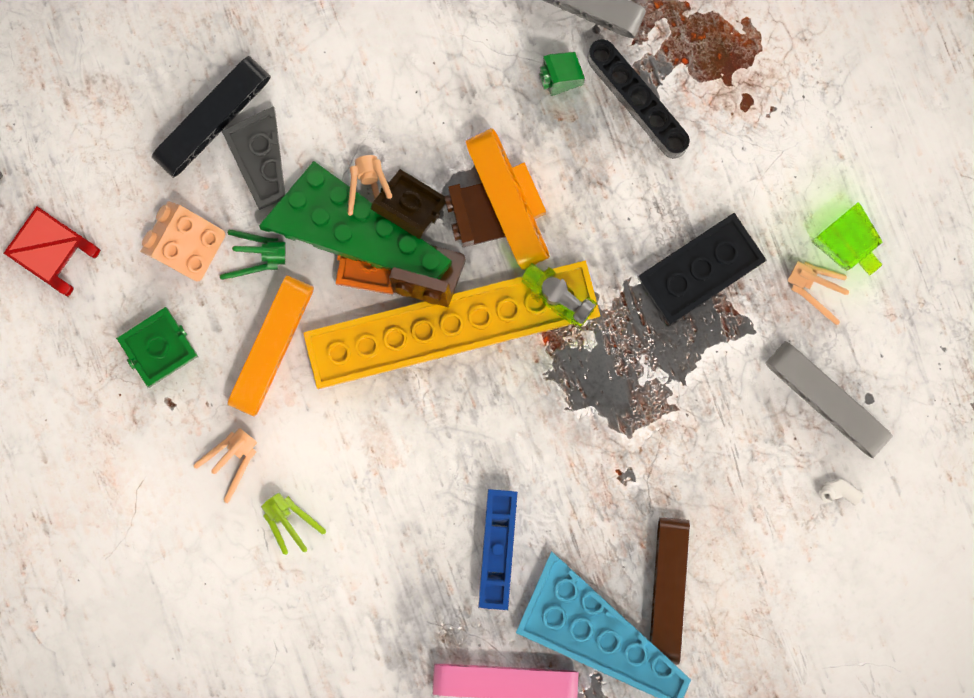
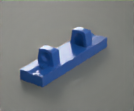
M488 489L478 608L508 610L517 491Z

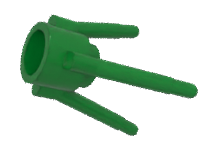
M228 230V235L264 243L262 247L233 246L232 250L235 252L261 253L262 261H267V263L221 274V280L265 270H278V264L285 265V241H278V238H267L241 231Z

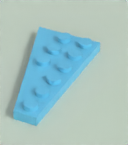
M551 551L516 633L654 697L684 698L691 679Z

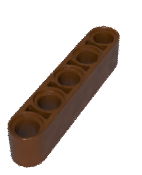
M659 517L650 642L675 665H679L690 523L686 519Z

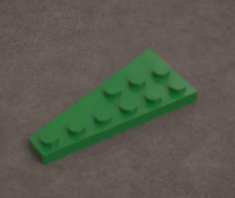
M315 161L312 162L259 225L260 230L269 233L272 231L284 235L285 238L293 241L299 240L311 244L315 248L342 257L370 263L371 266L379 269L385 268L392 271V268L395 267L440 279L452 264V260L423 239H418L371 210L372 203L358 192H356L353 215L349 216L347 212L350 187Z

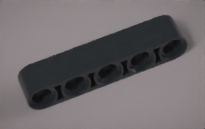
M605 39L593 42L588 54L590 67L664 155L672 159L681 157L686 152L690 143L689 135L611 42ZM605 50L609 58L605 61H599L595 58L594 52ZM618 71L623 72L627 76V81L617 83L612 78V74ZM635 93L642 94L646 99V103L643 105L634 104L631 100V95ZM653 115H658L664 120V125L662 127H654L651 125L649 118ZM671 137L679 138L683 147L678 150L672 149L668 144V139Z
M250 56L244 58L157 147L152 154V159L172 178L178 176L265 87L271 75Z

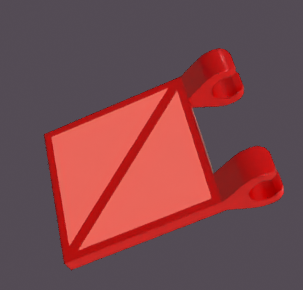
M36 206L3 254L61 294L69 297L74 287L59 278L58 275L77 248L93 259L97 258L101 250Z

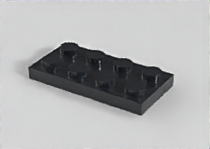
M733 213L640 274L637 278L667 323L671 325L767 260L737 215Z

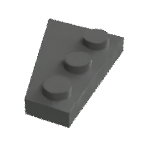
M273 106L222 130L259 210L280 201L285 195L276 111Z

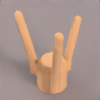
M365 155L357 158L355 166L350 167L351 182L347 212L349 216L353 215L357 178L364 185L371 184L374 199L380 194L377 184L379 178L388 199L392 198V193L382 171L381 161L374 155Z
M797 261L787 281L793 284L791 290L800 294L835 325H838L840 321L803 288L810 289L813 282H816L834 291L848 295L849 290L817 276V274L846 280L847 276L814 266L808 262L802 263Z
M241 428L235 433L231 432L225 440L194 464V468H199L227 446V453L211 470L213 474H216L233 455H236L239 459L245 455L224 498L225 503L230 501L250 459L256 453L253 447L257 442Z

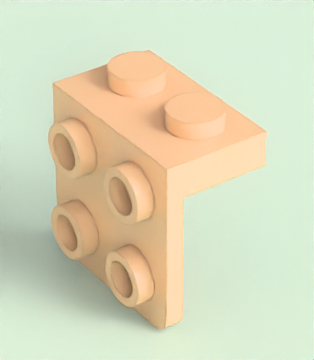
M168 201L166 205L159 209L156 215L157 222L152 231H148L142 240L143 247L140 252L164 263L194 281H200L224 240L225 232L181 205Z

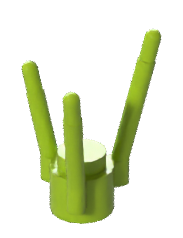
M278 493L261 506L265 512L263 517L270 525L284 555L288 554V550L276 523L283 524L302 552L305 553L308 550L287 520L292 514L289 509L321 534L326 533V530L295 505L289 496L284 499Z

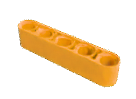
M490 128L465 140L469 154L520 268L524 270L548 259L550 255L496 131Z
M286 275L228 400L229 406L253 417L257 415L314 290L313 286Z

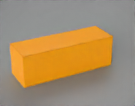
M525 162L512 167L534 219L546 215V209Z

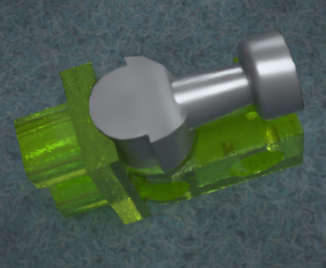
M531 263L521 277V283L531 289V298L537 302L542 299L549 309L580 330L598 303L590 297L581 302L567 290V284L563 279L555 278L556 271L548 267L544 272Z

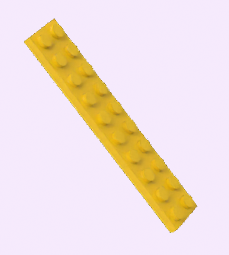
M586 260L455 293L452 296L449 307L430 304L424 301L303 332L317 389L579 323L573 318L575 312L561 304L551 305L547 303V299L542 294V284L550 277H555L559 280L563 279L567 284V290L579 301L583 302L587 299L595 304V307L585 321L600 318Z

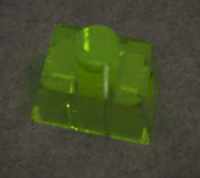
M859 202L812 240L815 246L845 271L850 270L859 263L870 276L883 265L872 253L874 249L883 243L882 239Z

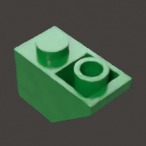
M576 52L543 56L542 66L539 67L541 72L539 73V79L543 89H549L551 96L584 85L585 77Z

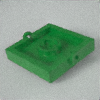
M164 307L116 338L129 358L127 359L128 364L133 370H137L148 388L199 357L186 337L188 334L183 329V326L178 325L167 307Z

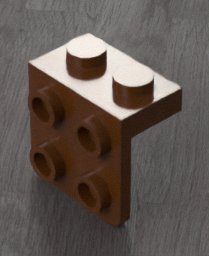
M483 183L460 188V184L448 186L449 195L444 196L448 213L454 212L456 223L451 224L455 241L461 240L462 248L506 237Z
M431 245L452 260L451 266L440 279L395 267L392 268L389 279L394 293L423 300L430 304L449 307L466 259L462 253Z

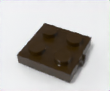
M399 169L390 182L387 181L392 198L388 199L381 187V193L373 201L370 209L418 239H421L432 223L435 224L437 219H439L441 211L446 206L444 195Z

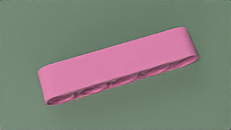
M434 664L432 694L474 698H578L579 672L556 669Z

